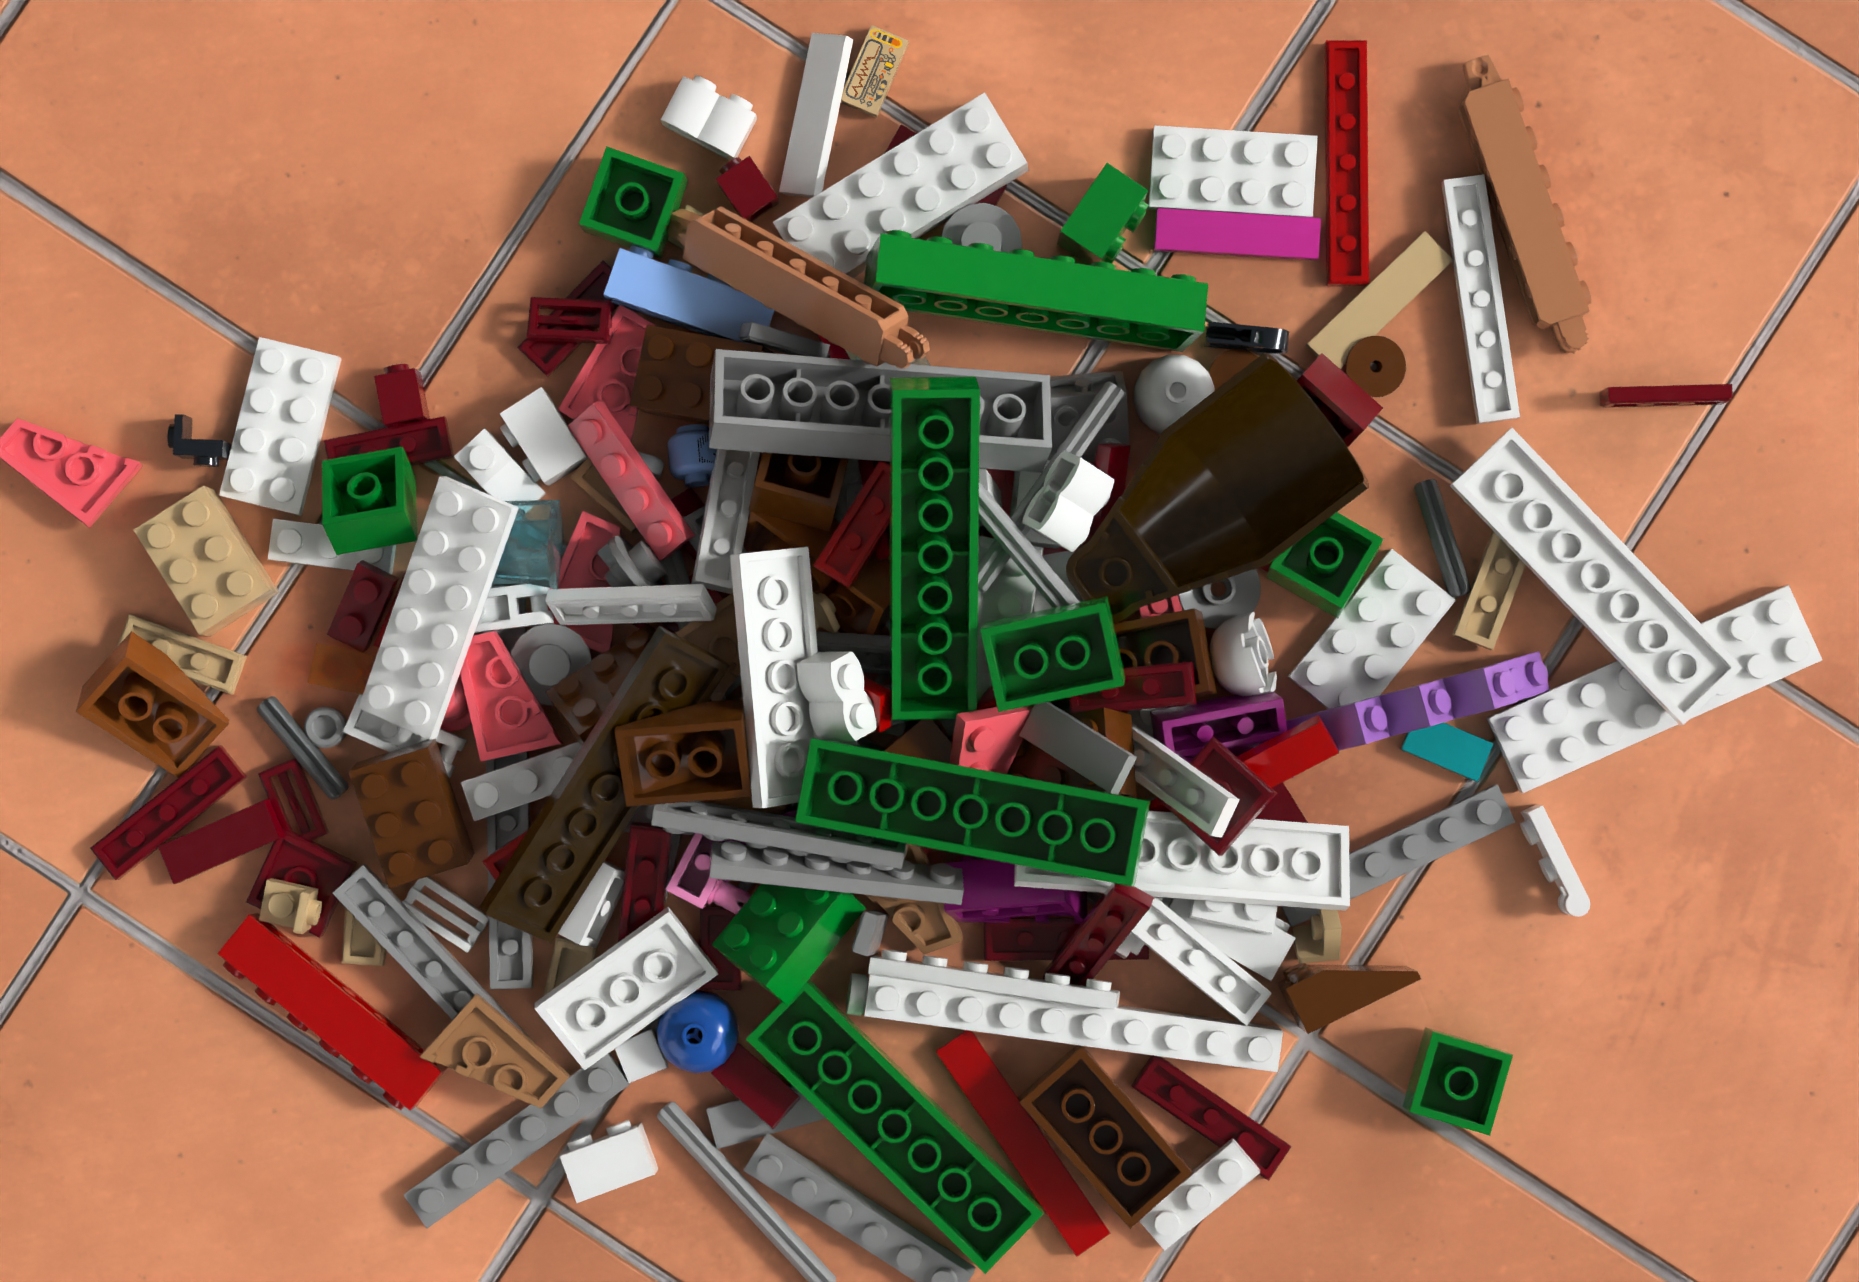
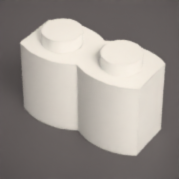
M695 75L693 80L683 76L661 118L662 125L730 161L738 157L757 120L756 114L751 111L753 105L735 94H731L729 99L715 92L717 86L701 76Z
M1064 450L1051 465L1046 475L1044 486L1029 503L1022 523L1053 543L1073 552L1088 537L1093 516L1109 501L1114 479L1081 457Z
M852 651L817 652L797 663L798 683L803 695L810 702V720L819 739L827 741H857L876 730L874 706L870 697L864 691L863 671L859 660Z

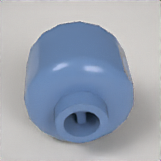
M692 424L677 428V434L671 436L667 442L671 475L679 480H684L686 487L709 485L717 449L709 448V427L701 424Z

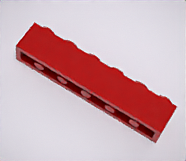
M259 913L248 915L217 953L226 960L223 963L224 968L238 979L242 980L246 977L257 986L255 993L268 1004L273 1006L276 1003L280 1004L289 1012L287 1019L297 1028L304 1032L310 1029L321 1038L319 1045L329 1054L336 1058L340 1055L345 1057L353 1064L351 1071L358 1078L368 1084L374 1081L385 1090L383 1097L394 1107L400 1110L406 1107L410 1111L417 1107L448 1067L421 1058L420 1055L426 1049L275 926L268 922L259 921Z

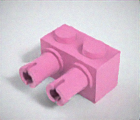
M695 833L665 890L701 909L706 904L711 905L713 902L737 914L743 907L738 901L745 904L752 895L725 882L724 879L710 878L712 850L710 842L713 840L707 839L704 834Z

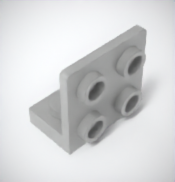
M1123 371L1050 377L1052 449L1048 460L1053 458L1097 393L1108 381L1120 387L1124 392V396L1081 458L1087 462H1095L1097 446L1100 444L1121 443L1129 445L1127 390Z

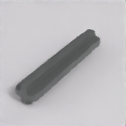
M1435 479L1421 481L1414 486V490L1447 593L1453 598L1470 593L1471 586L1437 481Z
M272 696L265 699L257 707V712L324 793L332 800L345 793L349 788L348 783L319 748L313 745L307 738L304 730L279 700Z

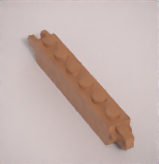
M1489 55L1481 56L1467 61L1463 65L1468 94L1462 100L1458 112L1480 175H1485L1487 195L1532 325L1542 330L1551 327L1556 342H1559L1560 350H1563L1564 353L1574 354L1576 350H1580L1582 346L1588 343V333L1585 332L1586 326L1582 316L1590 311L1588 304H1591L1590 291L1584 280L1579 281L1574 267L1578 264L1574 246L1571 242H1565L1561 227L1564 226L1562 211L1557 203L1552 204L1547 190L1551 187L1548 171L1543 164H1538L1534 150L1537 149L1535 134L1530 126L1525 127L1520 113L1524 110L1521 94L1516 87H1511L1509 78L1501 80Z
M722 206L703 216L682 208L671 214L668 235L684 246V260L695 265L704 273L711 274L731 285L733 289L741 291L763 303L765 307L774 309L792 319L799 326L806 327L826 338L830 343L853 353L864 362L876 367L887 362L892 366L895 365L897 368L905 369L915 360L914 358L916 360L922 359L930 351L929 340L923 334H919L918 331L907 326L909 316L903 305Z

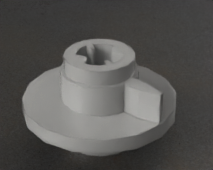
M987 203L967 205L955 212L944 225L942 237L951 239L953 241L952 244L968 246L971 243H985L993 246L994 251L1007 253L1014 249H1022L1019 227L1013 217L998 206Z
M614 536L597 552L610 568L605 573V578L611 587L664 585L661 578L668 573V569L662 560H658L650 546L644 541H640L633 547L622 537Z
M553 623L531 628L520 636L511 651L513 660L539 703L553 706L545 692L592 661L589 647L580 634L567 626Z

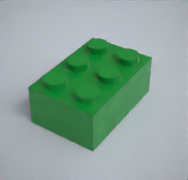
M1108 597L983 623L980 628L998 712L1124 686L1125 674Z
M761 884L712 945L738 969L784 1004L788 1005L866 907L852 893Z

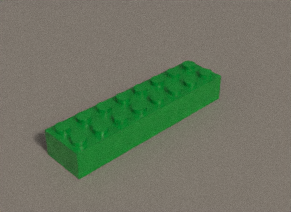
M890 230L886 234L881 233L866 259L864 284L900 303L906 311L1183 352L1204 332L1208 283L1196 282V278L1191 275L1176 274L1169 278L1156 276L1154 270L1147 268H1135L1130 272L1117 270L1114 264L1108 262H1093L1091 265L1075 263V259L1068 256L1057 255L1050 257V259L1034 257L1033 252L1024 249H1014L1009 251V253L994 251L993 246L985 243H971L968 246L952 244L953 241L949 238L938 236L922 240L911 238L910 233L900 230Z
M976 377L890 378V690L892 691V720L956 719L958 713L977 710L980 388Z
M811 738L795 822L1134 886L1150 801Z
M808 979L788 1005L781 1001L747 1036L746 1040L985 1274L1044 1214L1042 1206L810 979Z

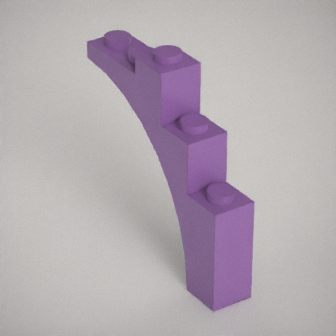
M1537 651L1442 679L1293 718L1286 721L1287 730L1319 715L1340 751L1390 736L1431 727L1453 719L1494 710L1516 703L1519 700L1550 691L1547 680L1548 672L1542 662L1540 652Z

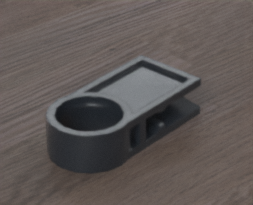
M1208 322L1204 347L1283 354L1287 353L1289 331L1272 327Z

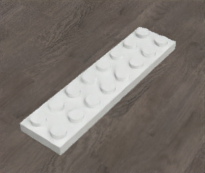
M1510 428L1450 485L1679 725H1684L1743 668L1513 428Z
M1789 585L1778 588L1701 623L1743 668L1690 719L1822 661V657ZM1617 660L1555 687L1548 692L1528 699L1526 702L1519 703L1486 718L1520 793L1532 790L1678 725Z
M1149 811L1134 886L1154 897L1346 911L1350 906L1349 826L1254 819L1222 856H1218L1172 812ZM1015 864L1014 886L1105 893L1112 884L1111 882Z

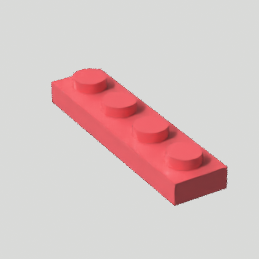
M602 400L593 403L567 426L659 561L670 557L695 536Z

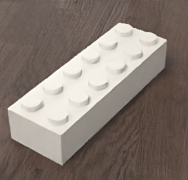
M984 92L773 221V224L784 241L854 278L865 271L867 255L881 233L886 234L890 230H900L910 233L911 238L918 239L949 220L958 210L967 205L975 204L1028 172V163Z

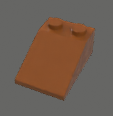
M132 631L82 686L76 709L77 713L178 778L183 775L229 724V719L164 652Z

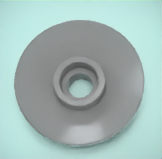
M1256 569L1219 581L1224 584L1226 589L1221 597H1216L1211 593L1210 587L1212 583L1179 594L1183 609L1195 608L1201 611L1204 625L1210 629H1217L1226 620L1235 616L1253 612L1258 604L1261 592L1260 579Z

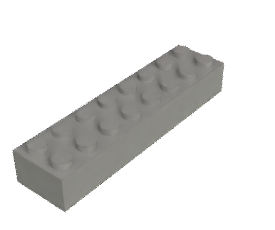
M716 349L710 375L709 448L890 461V378L976 377L980 388L979 468L1042 473L1052 449L1050 375L910 364L905 369H900L887 362L876 367L863 360Z

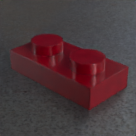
M364 560L357 563L327 635L362 653L368 650L399 578Z

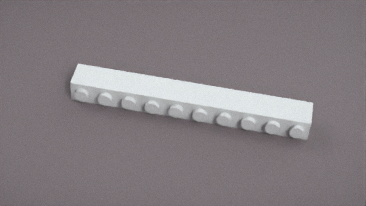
M870 974L864 1016L1271 1072H1278L1283 1030L1277 1026L1249 1023L1246 1026L1239 1021L1118 1005V1008L1113 1010Z

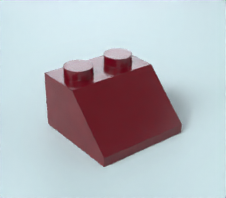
M1323 353L1297 380L1348 447L1383 409L1380 404Z

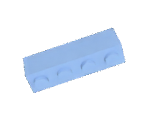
M630 246L629 251L619 248L603 294L605 300H611L614 304H621L631 310L703 335L745 342L738 338L742 323L754 322L769 327L774 309L765 307L763 303L741 291L733 289L731 285L713 275L708 274L707 278L693 274L691 273L692 266L677 260L670 259L668 264L653 260L654 253L637 246Z

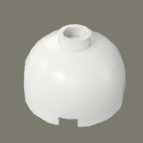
M1166 355L1153 360L1141 371L1134 386L1133 404L1139 419L1151 430L1161 435L1166 428L1213 393L1215 387L1209 372L1198 361L1185 355Z
M1254 612L1238 615L1226 620L1214 631L1210 639L1209 649L1213 675L1217 678L1221 687L1234 695H1260L1271 693L1276 689V671L1268 673V659H1274L1272 646L1263 622L1260 618L1254 619Z

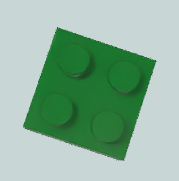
M606 146L579 225L585 233L628 248L630 246H637L654 253V257L661 259L669 238L668 228L670 226L671 214L679 210L688 185L687 178L682 172Z
M1106 163L1060 230L1057 245L1087 265H1091L1093 262H1108L1112 264L1124 247L1123 244L1126 239L1122 237L1126 229L1133 233L1147 213L1146 210L1149 205L1144 201L1148 190L1109 163Z
M403 447L322 461L323 527L336 555L417 541L416 476Z
M1337 512L1274 559L1269 567L1267 578L1338 619L1379 551L1383 538Z
M1425 1027L1402 1107L1411 1113L1490 1136L1513 1055L1505 1050Z

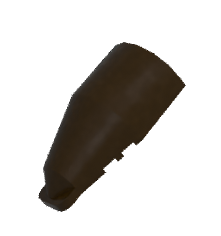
M1263 353L1162 432L1156 441L1157 443L1143 464L1139 466L1134 474L1135 476L1123 494L1117 499L1091 540L1074 552L1068 559L1066 575L1083 601L1108 597L1113 624L1127 619L1143 606L1268 565L1369 488V481L1346 443L1308 393L1273 356Z

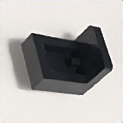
M175 414L174 424H170L168 427V446L173 448L174 456L182 459H194L193 465L200 467H219V460H228L232 446L231 443L224 440L192 439L191 417L184 414Z

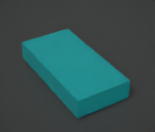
M1440 723L1407 732L1400 750L1478 782L1493 743L1446 723Z

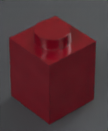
M750 156L744 160L736 157L719 170L721 175L716 178L719 188L737 214L747 221L753 222L779 204L778 196Z
M396 364L385 367V374L374 376L382 420L385 426L393 427L430 419L421 372L415 368L409 369L408 364Z

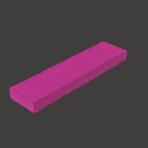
M1157 208L1154 251L1317 261L1319 259L1321 218Z

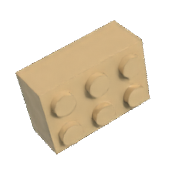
M200 487L134 529L135 534L199 635L211 637L280 593L217 492L212 488Z

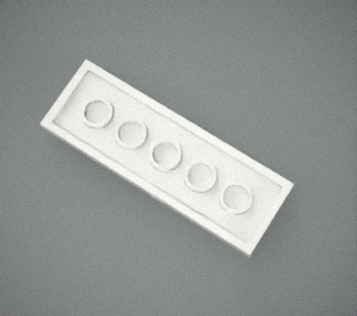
M447 476L439 477L358 708L429 740L437 738L519 507Z
M809 547L730 554L753 808H768L798 803L811 738L819 739L810 720V702L803 695L797 678V663L818 652Z

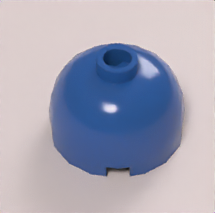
M701 990L694 991L660 1016L656 1030L659 1048L667 1061L679 1070L695 1074L713 1071L724 1064L735 1050L739 1036L737 1015L731 1005L718 994ZM695 1028L694 1033L687 1034L689 1029ZM699 1029L703 1034V1038L698 1035ZM690 1038H695L698 1042L695 1043Z

